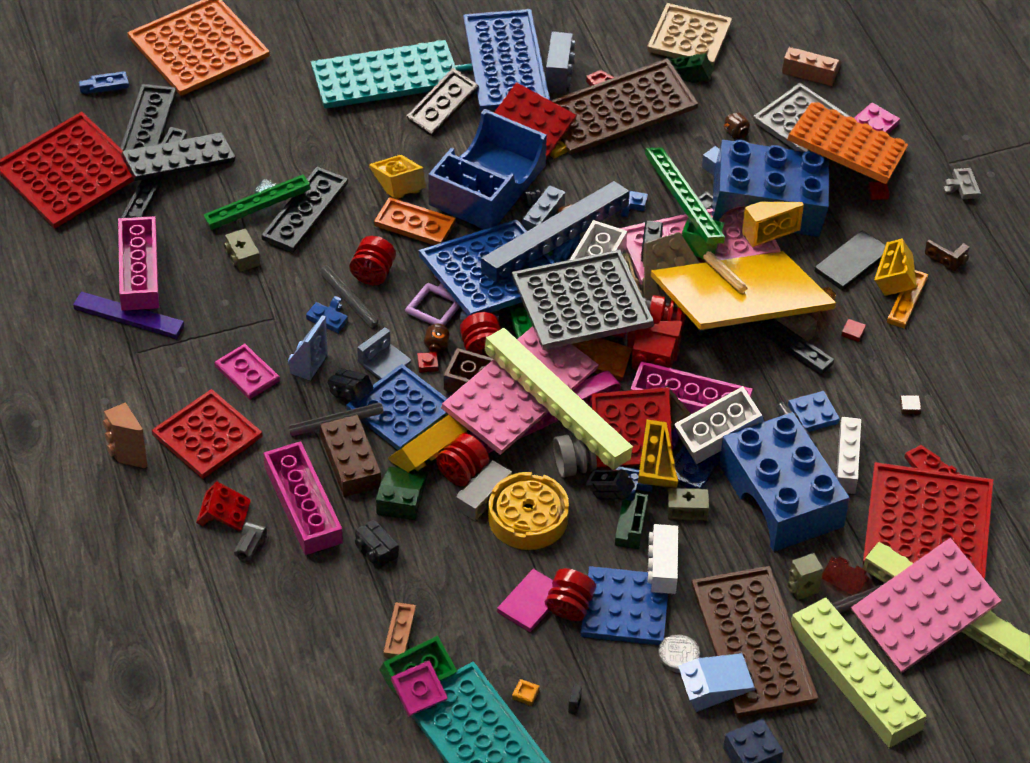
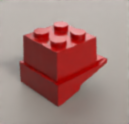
M660 321L659 324H654V327L628 332V347L632 348L631 352H633L632 369L638 371L641 361L672 369L674 360L677 361L681 347L682 321Z

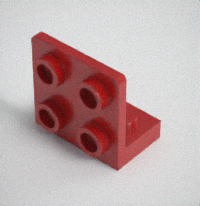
M216 481L205 493L196 523L204 526L208 521L216 519L240 531L251 500Z

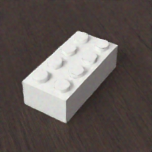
M593 220L570 260L615 250H621V253H623L627 247V231Z
M742 386L675 423L678 436L696 464L721 451L724 435L762 423L764 420L762 414Z

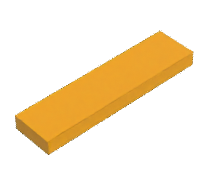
M915 270L917 288L899 293L887 319L888 324L905 329L928 279V274Z

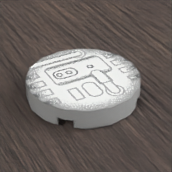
M671 635L661 642L658 657L660 663L664 664L666 669L681 673L679 666L700 657V650L697 643L688 636Z

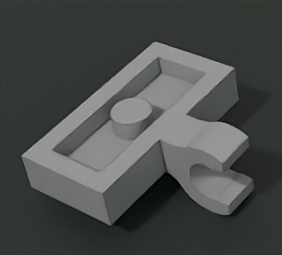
M971 168L954 169L952 173L954 179H947L945 181L947 186H944L945 193H953L958 189L962 199L980 198L981 192Z

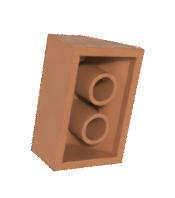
M789 47L784 57L782 73L832 86L842 62L830 57Z
M126 402L104 411L105 420H103V424L107 431L105 437L109 443L107 450L110 456H114L118 463L141 468L148 467L143 429Z

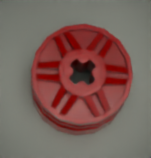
M366 236L361 240L350 262V272L362 283L373 286L380 285L385 281L396 258V250L391 243L381 237Z
M653 295L649 312L654 320V324H659L660 321H682L683 330L686 314L679 306L675 307L673 300H671L670 306L666 305L665 296Z
M479 312L469 315L460 324V333L465 350L489 357L485 352L486 337L501 330L499 321L492 313Z
M462 433L437 455L436 461L440 471L450 482L458 486H465L477 473L481 472L488 465L489 455L480 441L470 434Z
M566 568L559 569L552 582L553 588L548 591V596L544 601L545 606L548 610L562 618L574 621L583 620L586 616V610L589 608V601L592 600L597 588L596 583L589 576L579 571Z

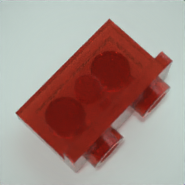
M832 556L822 573L821 579L852 596L858 594L865 582H868L870 579L866 575L867 571L859 566L855 568L849 566L850 562L840 556L838 559Z

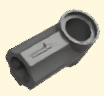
M246 522L242 530V538L234 551V555L244 562L251 560L258 545H262L265 541L267 528Z

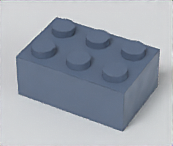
M551 33L546 66L548 93L566 94L567 87L571 86V77L569 75L572 76V64H574L575 54L572 52L575 50V41H572V33Z

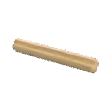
M708 251L703 256L706 262L740 293H744L748 289L746 283L712 252Z

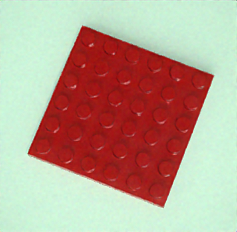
M83 112L76 114L0 159V175L54 229L134 181L121 157L123 150Z
M875 462L862 565H864L865 558L878 542L889 546L894 552L915 563L951 538L985 580L993 479Z

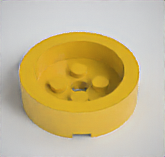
M532 472L510 475L502 479L492 490L488 513L490 528L500 541L511 547L523 550L547 547L556 542L566 530L569 510L568 496L557 481L546 475H543V477L532 475ZM525 504L533 505V509L526 508L523 506Z

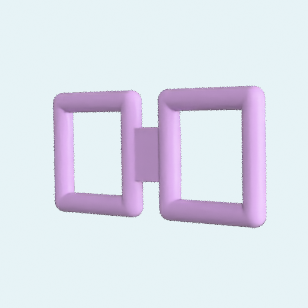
M426 283L406 307L405 312L429 324L438 323L445 326L460 308V305L442 283L438 287L431 283ZM429 291L454 302L440 320L415 309Z

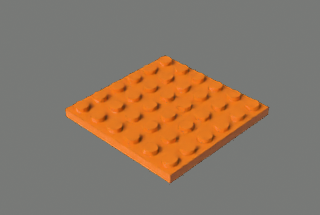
M201 0L128 32V38L172 87H176V92L180 96L270 57V51L222 0Z
M818 102L810 103L787 138L792 143L884 184L888 183L908 147L904 140L892 138L884 131L874 130L872 126L856 122V119L840 115V112L837 110H829Z

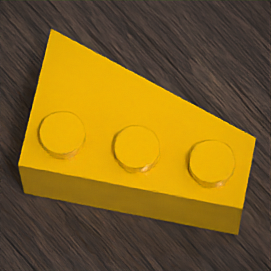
M903 238L886 243L874 279L885 296L917 288L913 253Z
M647 420L638 483L677 488L678 478L666 422Z

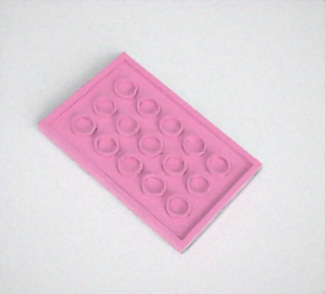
M949 538L852 606L851 610L902 674L1001 603V599L954 541Z

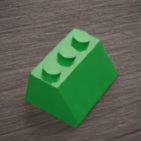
M438 635L383 662L379 669L389 688L396 694L397 692L391 677L427 661H430L439 681L458 672Z

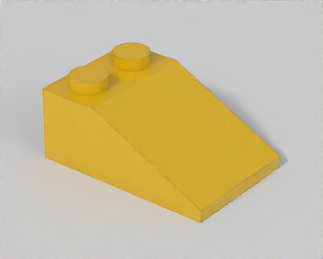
M402 155L369 164V168L386 193L394 198H402L404 194L418 193L421 191L420 189L426 188L423 167Z
M758 202L745 207L742 234L752 247L799 231L804 204L802 202Z

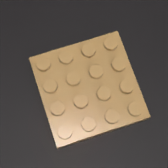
M667 3L649 42L647 51L672 58L706 53L712 66H714L731 26L732 18Z

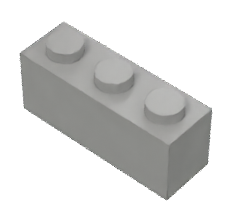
M492 460L481 470L476 478L470 480L464 490L458 492L456 496V509L476 521L489 507V499L493 488L502 479L512 475V472Z

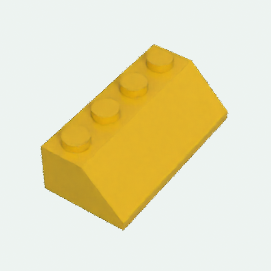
M447 415L402 449L388 457V460L407 472L413 469L418 471L426 465L424 461L427 459L432 461L437 458L439 451L449 446L457 436L462 433L468 434V429L452 416Z

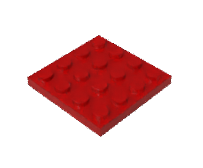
M517 82L494 112L546 134V160L576 119V114Z
M669 387L592 394V409L633 446L631 459L622 464L621 467L640 466L647 420L667 423L673 455ZM597 456L596 470L611 469Z
M212 389L152 429V435L202 479L263 437L262 431Z

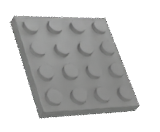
M799 83L755 114L753 122L794 150L806 152L810 150L788 141L787 138L811 102L821 103L829 110H837L840 112V115L845 117L849 115Z

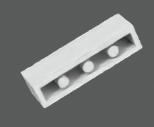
M842 417L839 430L836 478L846 493L855 494L858 481L861 419Z
M654 524L653 532H649L648 544L652 545H649L648 557L652 558L648 559V570L652 571H648L647 583L651 584V592L676 594L678 526Z

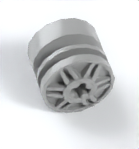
M569 435L554 437V455L561 477L576 475L577 466L583 474L587 472V469L589 472L597 469V455L591 452L575 435L573 436V443Z

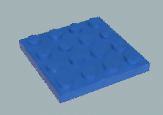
M403 364L373 384V391L360 402L352 400L346 404V410H352L381 403L384 410L383 414L359 420L397 450L402 449L409 442L449 415L441 408L442 403L447 398Z
M589 566L588 576L594 580L597 588L592 600L589 601L586 616L582 620L581 637L660 645L664 640L668 593L651 592V584L647 583L648 572Z

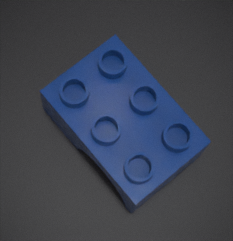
M484 109L481 112L477 133L465 153L458 157L455 155L454 149L450 148L428 174L429 205L474 224L481 229L497 226L546 166L547 135Z
M722 140L714 168L712 219L720 221L727 211L758 202H802L804 207L801 228L793 233L819 237L829 207V159L813 151L790 150L778 145L763 146L749 144L743 140Z
M793 412L723 436L719 466L740 499H744L747 492L758 502L768 525L770 547L773 552L844 527L849 496Z

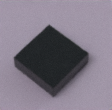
M574 684L568 706V713L574 715L577 714L582 699V686Z

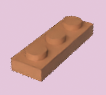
M395 603L384 648V657L393 658L407 650L416 605Z

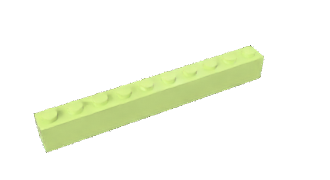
M505 328L486 337L485 352L487 355L492 357L501 368L505 369L514 380H517L527 392L531 393L538 403L546 407L551 415L561 421L563 426L568 428L578 440H581L591 452H594L605 465L614 470L631 459L633 446Z
M878 542L865 558L863 569L886 583L913 563L908 558L894 552L889 546ZM989 611L961 631L1030 675V636L1016 629L1011 623L1005 622L992 611Z

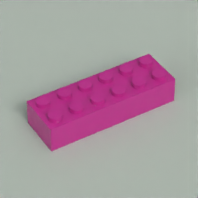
M155 216L118 219L121 311L159 308Z
M641 361L631 390L664 388L667 385L692 415L742 386ZM744 387L750 398H752L753 389Z
M301 441L264 452L266 472L304 554H311L342 544V527Z

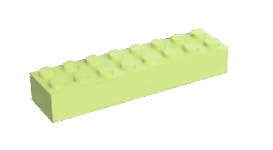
M827 598L792 615L791 625L795 636L889 748L923 730L926 714Z

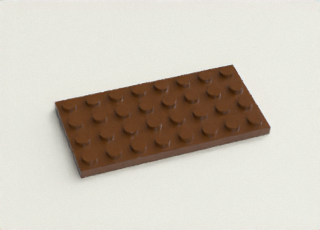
M668 59L552 100V102L576 114L575 121L561 139L570 155L698 109L697 101Z
M770 566L692 580L691 586L715 656L743 654L755 690L730 699L737 718L818 702L816 690Z

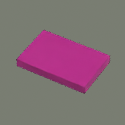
M246 344L214 362L215 367L249 400L280 381V376Z
M532 569L499 605L497 613L531 632L550 611L545 606L544 601L548 596V591L553 588V580Z

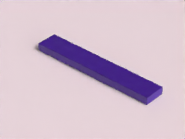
M81 292L73 304L76 310L176 339L184 327V321L143 309L121 311V303Z

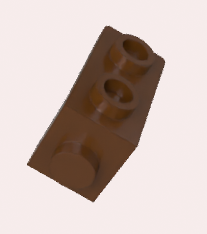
M928 240L924 253L945 267L955 271L959 266L964 265L968 261L969 246L963 243L952 253L935 242Z

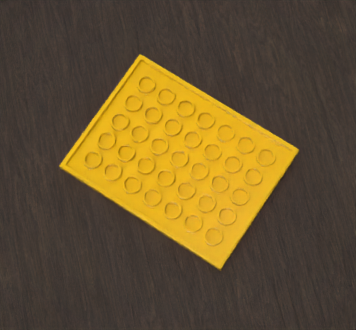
M784 251L720 260L746 283L748 289L744 293L736 290L707 262L651 270V277L700 330L835 309L836 302Z

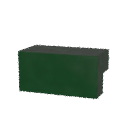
M636 493L634 501L622 500L615 536V546L640 549L648 495Z

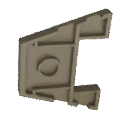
M680 232L644 243V278L642 279V285H644L643 297L647 298V300H652L653 295L660 296L657 283L651 277V270L699 263Z

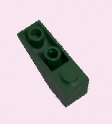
M706 53L669 60L684 81L695 83L710 80L714 70Z

